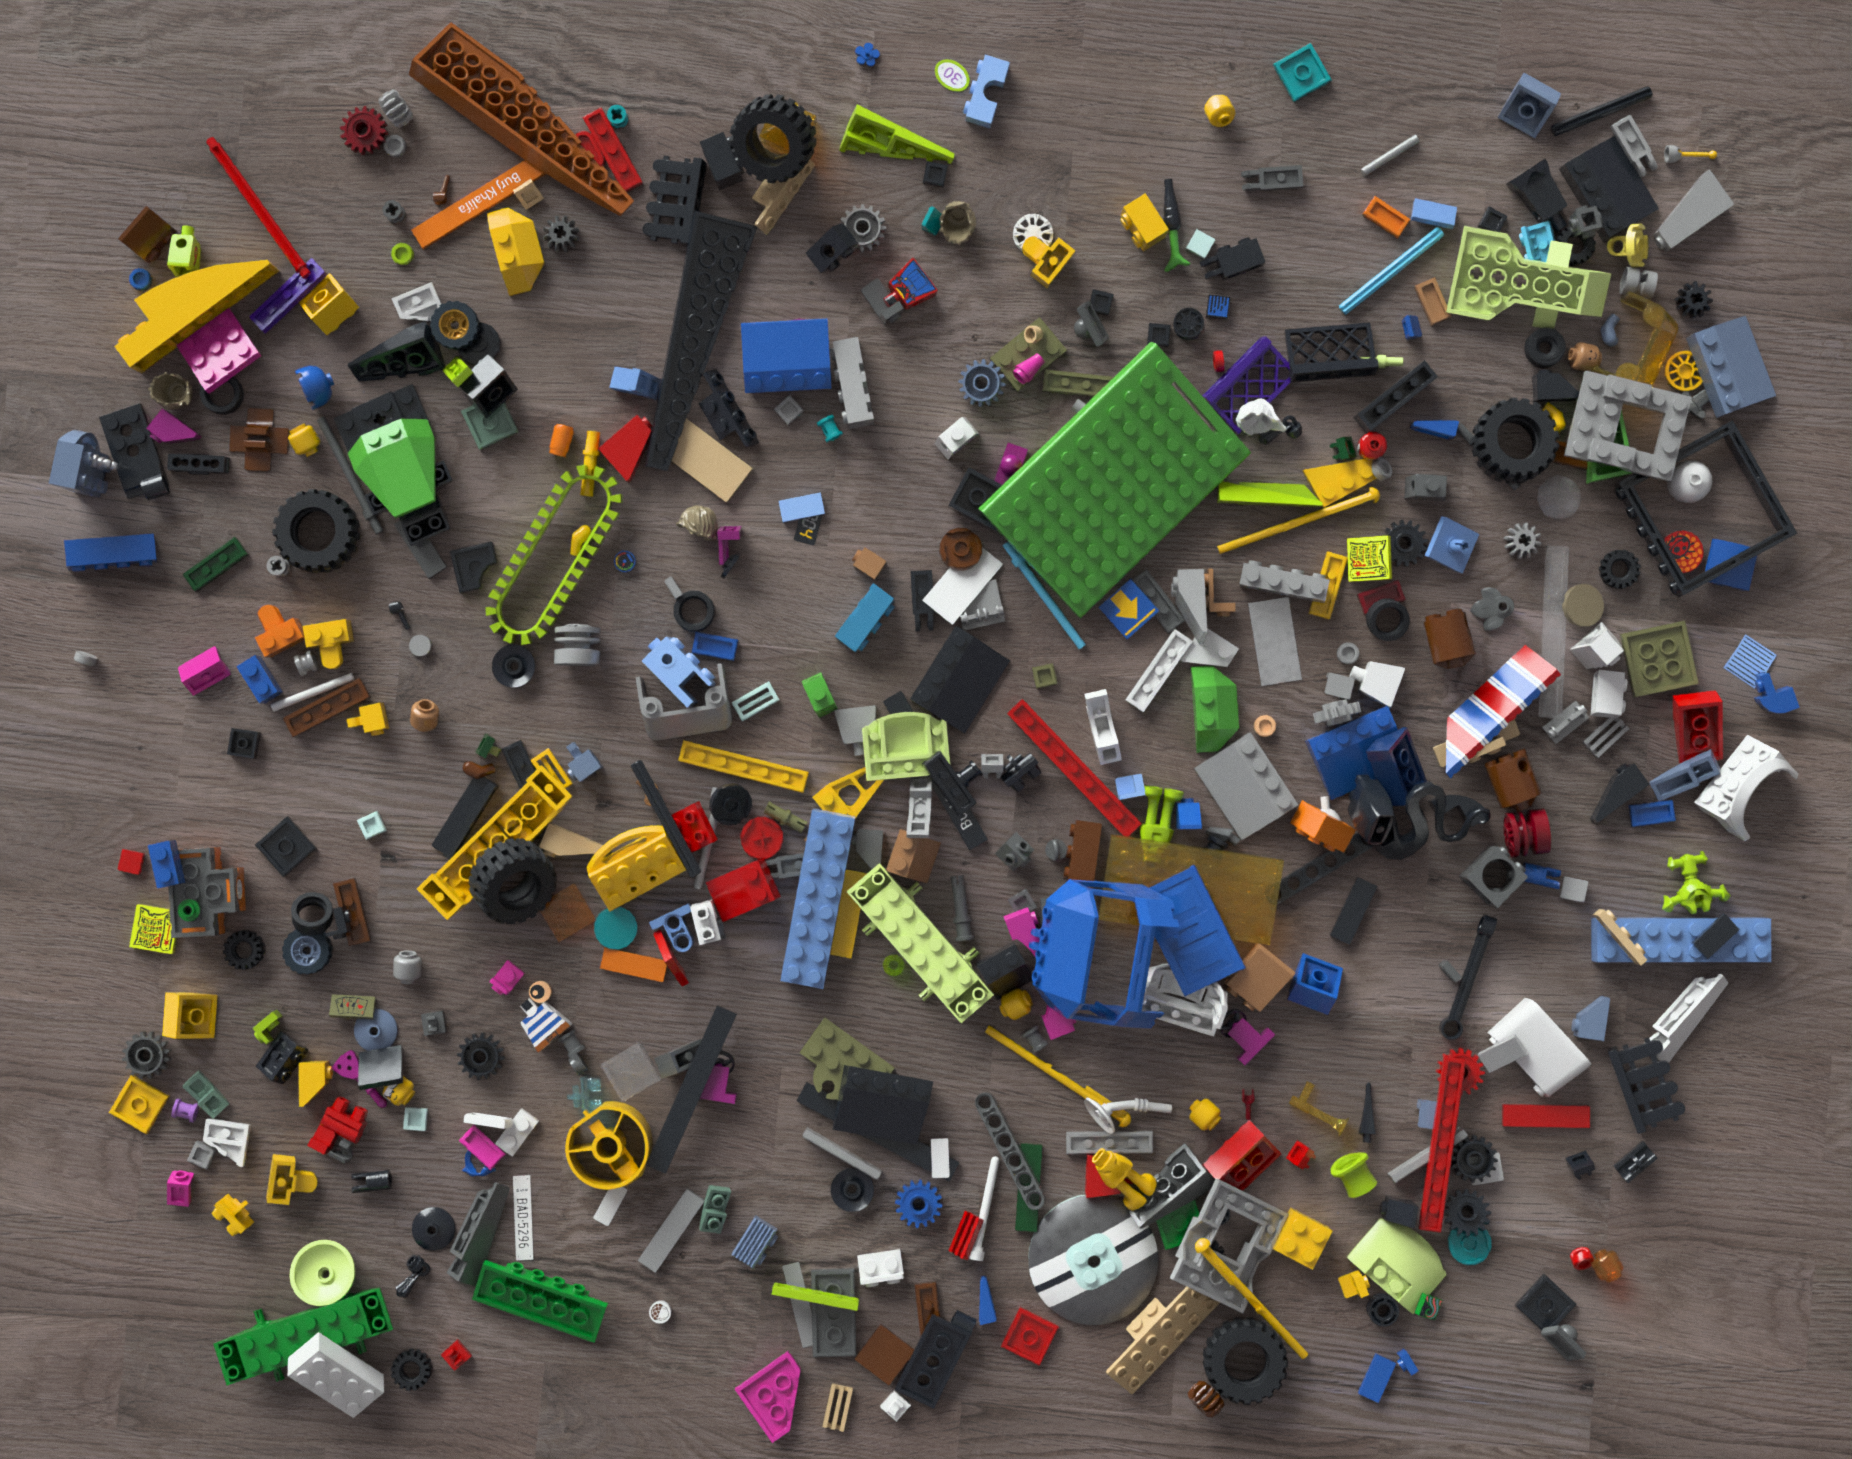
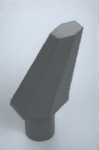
M1209 827L1204 832L1223 842L1228 840L1234 846L1240 840L1232 833L1234 829Z

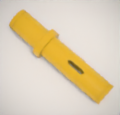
M587 431L586 447L583 450V455H585L584 465H587V475L590 476L594 475L597 457L600 456V452H598L600 432ZM582 480L581 496L593 497L595 480Z

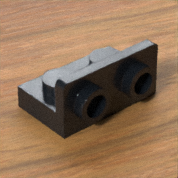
M280 1031L255 1067L271 1081L284 1084L290 1079L297 1065L302 1062L308 1049L305 1046L299 1045L285 1032Z

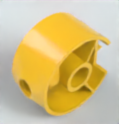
M606 1101L591 1113L587 1109L584 1110L583 1114L585 1117L570 1128L566 1138L565 1152L571 1170L582 1182L594 1188L609 1190L627 1187L644 1174L647 1161L651 1155L653 1140L648 1122L634 1107L617 1101ZM615 1110L622 1112L615 1127L605 1128L599 1119L588 1126L596 1137L593 1143L574 1145L576 1128L599 1111ZM625 1114L636 1122L644 1137L645 1155L640 1167L637 1166L634 1158L626 1149V1137L619 1129ZM604 1137L614 1139L618 1145L617 1152H606L602 1148L601 1139ZM592 1151L594 1157L600 1162L608 1163L620 1179L606 1180L592 1175L580 1164L575 1152Z

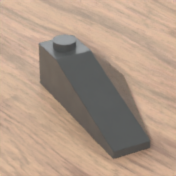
M1186 1143L1164 1162L1166 1164L1160 1174L1154 1176L1156 1179L1154 1193L1151 1196L1142 1193L1147 1200L1146 1203L1139 1209L1130 1210V1215L1141 1229L1199 1198L1213 1186L1215 1179Z

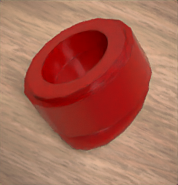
M1587 1247L1576 1248L1570 1254L1571 1262L1577 1270L1587 1269L1595 1261Z

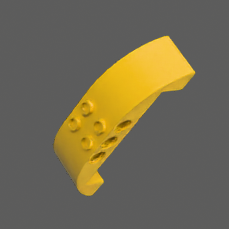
M542 765L526 780L527 783L437 873H432L417 888L446 920H449L473 900L469 890V877L472 876L470 872L473 865L476 866L477 864L476 859L479 856L482 857L488 847L491 849L495 846V843L499 841L503 843L506 839L512 838L514 841L520 838L533 842L573 797Z

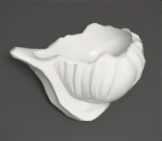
M1262 398L1243 405L1236 418L1238 427L1248 435L1265 433L1269 430L1282 432L1287 430L1286 426L1276 416L1273 407Z

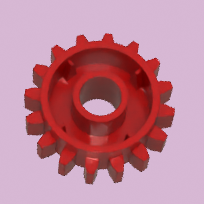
M1458 1048V1052L1450 1049L1449 1055L1443 1054L1442 1056L1466 1060L1461 1096L1463 1091L1470 1095L1471 1088L1478 1090L1477 1082L1483 1083L1479 1076L1484 1075L1485 1072L1479 1068L1484 1064L1476 1062L1479 1057L1476 1054L1471 1057L1472 1051L1470 1050L1464 1053L1463 1048ZM1443 1061L1437 1062L1440 1065V1069H1436V1072L1440 1075Z

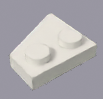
M432 282L392 298L400 319L431 321V316L434 314L435 309H438L439 305L442 304Z
M1207 628L1204 644H1199L1194 637L1180 661L1228 667L1239 648Z
M208 1118L205 1123L203 1141L211 1147H215L222 1155L232 1159L239 1167L245 1166L251 1125Z

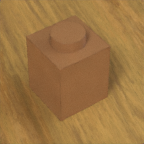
M865 547L862 551L858 550L852 559L855 562L853 567L874 581L887 563V561Z

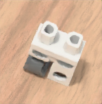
M713 899L691 905L690 909L699 945L726 938L722 920H716L717 914Z

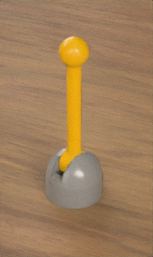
M1667 145L1664 150V160L1666 163H1674L1680 160L1681 156L1715 159L1717 152H1681L1678 146Z

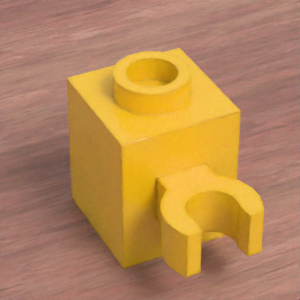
M384 703L359 707L361 716L347 719L348 728L363 725L364 733H371V736L384 734V730L389 729Z

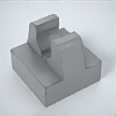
M981 754V769L985 779H988V773H996V779L1001 777L1003 773V754Z

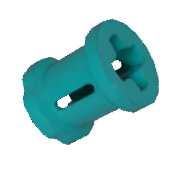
M613 105L608 109L607 117L610 124L616 129L624 128L628 123V115L623 106ZM615 114H616V115H620V114H621L622 118H621V119H619V118H616V119H615V118H614V115H615Z
M829 415L817 422L818 427H821L826 436V443L843 435V432L839 431L833 415Z

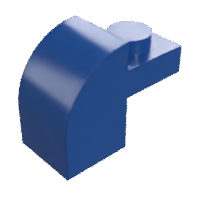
M1761 672L1755 674L1757 679L1755 686L1762 695L1754 697V699L1762 709L1774 713H1786L1800 708L1793 687L1785 686L1775 690L1769 673Z

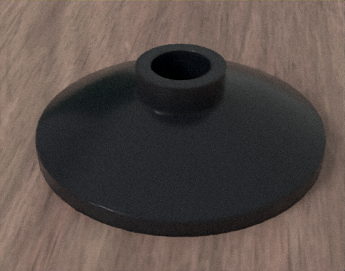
M515 644L507 645L499 649L493 657L492 672L497 681L502 685L511 688L520 687L528 683L533 677L535 660L530 651L525 647ZM514 662L518 663V669L515 671L511 669V664Z
M857 1168L842 1170L832 1181L831 1197L834 1203L842 1210L848 1212L860 1211L873 1198L874 1186L871 1178ZM850 1185L856 1186L857 1190L854 1193L848 1190Z
M429 1207L422 1210L416 1215L412 1223L414 1240L426 1250L435 1251L443 1249L452 1241L455 1234V1222L452 1216L446 1210L439 1207ZM430 1226L435 1227L436 1232L434 1234L429 1232Z

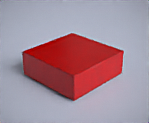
M122 849L117 870L140 875L145 853Z

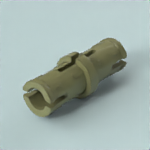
M770 801L763 814L779 821L780 825L783 826L785 824L800 834L808 822L793 815L789 809L784 810Z

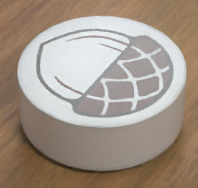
M662 1300L654 1302L649 1310L650 1318L655 1323H665L671 1316L670 1305Z

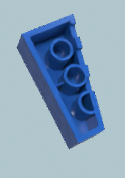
M154 534L64 540L66 566L68 571L72 570V572L85 571V569L89 568L104 570L108 569L109 566L128 568L130 564L138 563L139 566H152V562H157Z

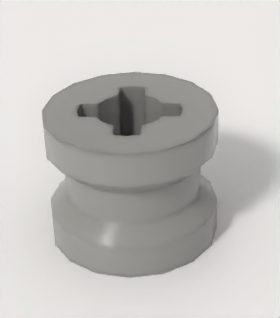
M312 650L306 651V654L302 656L299 654L294 656L296 667L301 676L306 675L308 671L312 670L315 672L319 670L318 662Z

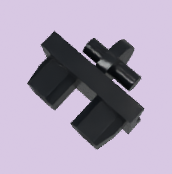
M1028 753L1024 758L1019 754L1014 759L1009 754L1006 756L1009 763L1004 766L1006 772L1000 778L1008 787L1019 792L1026 785L1021 779L1023 775L1027 773L1034 779L1041 774V770L1037 765L1039 762L1031 753Z
M1641 1141L1615 1163L1613 1167L1626 1183H1629L1658 1158L1646 1143Z

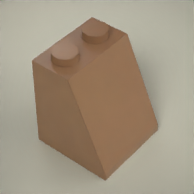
M900 829L886 871L927 883L941 842L929 838H907V831Z
M1256 943L1242 960L1246 968L1231 974L1225 981V984L1229 986L1226 990L1235 998L1240 995L1245 1000L1243 1004L1251 1011H1254L1256 1008L1261 1012L1295 975V972L1264 946Z

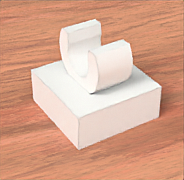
M894 1389L880 1405V1408L897 1422L911 1406V1403Z

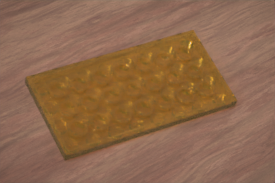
M1111 834L1104 882L1143 884L1149 888L1195 865L1231 939L1270 945L1284 860ZM1103 888V890L1114 891L1111 888ZM1101 897L1099 920L1140 926L1136 906L1133 901Z

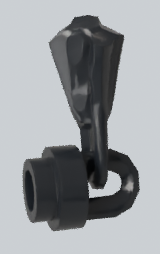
M1292 415L1284 417L1282 424L1287 428L1285 431L1286 435L1292 439L1298 438L1302 434L1300 422ZM1269 430L1265 433H1259V442L1267 445L1283 432Z
M412 1255L408 1259L406 1265L412 1274L395 1288L398 1297H408L418 1277L426 1276L430 1272L429 1264L419 1255Z

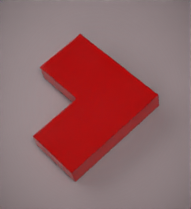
M661 930L654 932L653 935L663 960L682 987L689 984L684 969L674 956L670 943Z

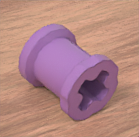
M176 1099L171 1117L189 1119V1122L194 1123L198 1115L199 1105L197 1103L194 1105L185 1103L181 1099Z

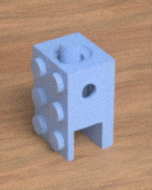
M666 636L662 641L656 638L648 646L652 651L642 662L687 708H692L698 702L683 687L695 674L708 686L713 687L716 684L713 681L715 676L707 668L701 669L698 665L700 661L692 653L687 654L683 650L685 646L678 638Z

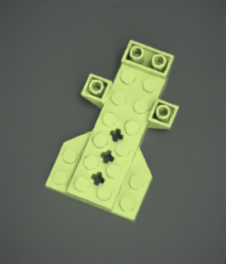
M1464 226L1446 312L1490 320L1514 303L1536 307L1532 326L1554 329L1558 311L1602 317L1611 273L1569 267L1573 244L1551 240L1547 261L1541 262L1523 258L1507 233ZM1475 267H1479L1480 271L1483 272V276L1479 275L1478 279L1474 278V274L1471 273V269L1475 270ZM1501 271V275L1505 276L1504 280L1501 279L1500 282H1495L1492 274ZM1518 275H1523V279L1526 280V283H1522V286H1517V282L1514 281V278H1518Z

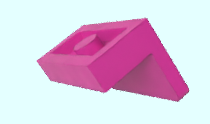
M215 646L178 667L182 683L193 696L231 675L228 667L220 659L218 649Z

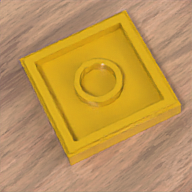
M130 1075L109 1113L144 1134H148L170 1096L135 1075Z

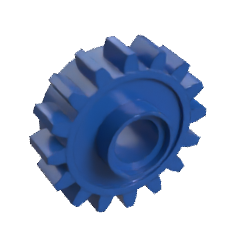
M919 1179L916 1184L913 1180H910V1186L904 1184V1191L897 1192L901 1199L895 1200V1204L900 1205L896 1212L903 1213L900 1219L902 1221L907 1218L908 1226L915 1222L916 1228L919 1227V1223H923L927 1227L928 1220L934 1223L935 1219L933 1216H940L937 1208H941L943 1204L937 1202V1200H940L942 1196L941 1194H935L938 1189L937 1187L930 1188L929 1181L925 1185L922 1184V1179ZM921 1198L924 1200L925 1205L922 1208H916L913 1206V1201Z

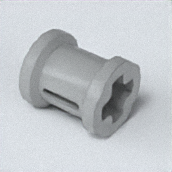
M273 556L267 562V570L273 575L281 577L286 576L290 572V564L280 556ZM277 562L281 563V570H277V567L275 566Z

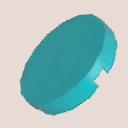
M619 906L609 911L607 908L598 914L594 922V932L597 940L603 946L609 949H621L633 942L637 934V922L628 909Z
M1486 1229L1483 1232L1478 1230L1476 1237L1470 1233L1468 1238H1465V1235L1462 1233L1456 1236L1457 1231L1455 1230L1450 1231L1448 1249L1458 1262L1465 1265H1477L1487 1258L1492 1248V1242Z

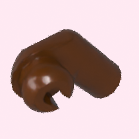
M467 761L462 767L465 774L475 779L495 773L492 763L480 766L472 761Z

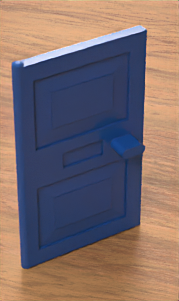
M1195 865L1149 887L1173 900L1175 909L1172 911L1173 918L1178 920L1180 928L1156 926L1155 938L1184 996L1246 968Z

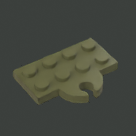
M825 1017L799 1052L817 1065L813 1072V1083L818 1093L822 1090L823 1082L827 1080L833 1082L834 1090L826 1095L825 1098L838 1100L844 1065L892 1073L894 1070L892 1065Z

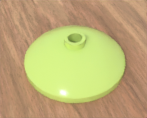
M318 1240L304 1246L295 1256L290 1268V1282L294 1292L301 1300L314 1306H326L341 1300L349 1292L355 1279V1263L350 1252L341 1244L331 1240ZM329 1271V1277L324 1279V1272Z

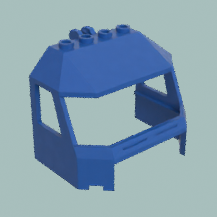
M1069 879L1046 899V905L1042 911V927L1031 930V935L1040 939L1039 942H1029V948L1036 950V965L1032 973L1033 986L1050 1008L1067 1019L1119 1027L1152 1028L1155 1025L1154 1020L1161 1018L1165 1013L1142 1011L1156 926L1180 928L1178 920L1173 918L1172 911L1175 909L1173 900L1143 884ZM1088 887L1111 888L1114 891L1093 889ZM1094 895L1133 901L1136 906L1140 926L1126 1008L1120 1005H1104L1099 1001H1096L1095 1004H1084L1099 920ZM1079 1010H1089L1095 1013L1096 1015L1081 1014L1077 1012Z

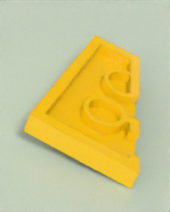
M1365 459L1302 470L1317 499L1323 503L1322 508L1377 479L1372 472L1373 462Z

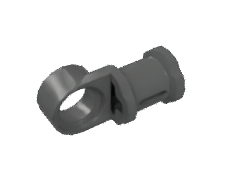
M573 1029L557 1040L563 1043L568 1051L571 1066L578 1075H581L588 1070L578 1053L585 1046L580 1044L575 1036L576 1031Z

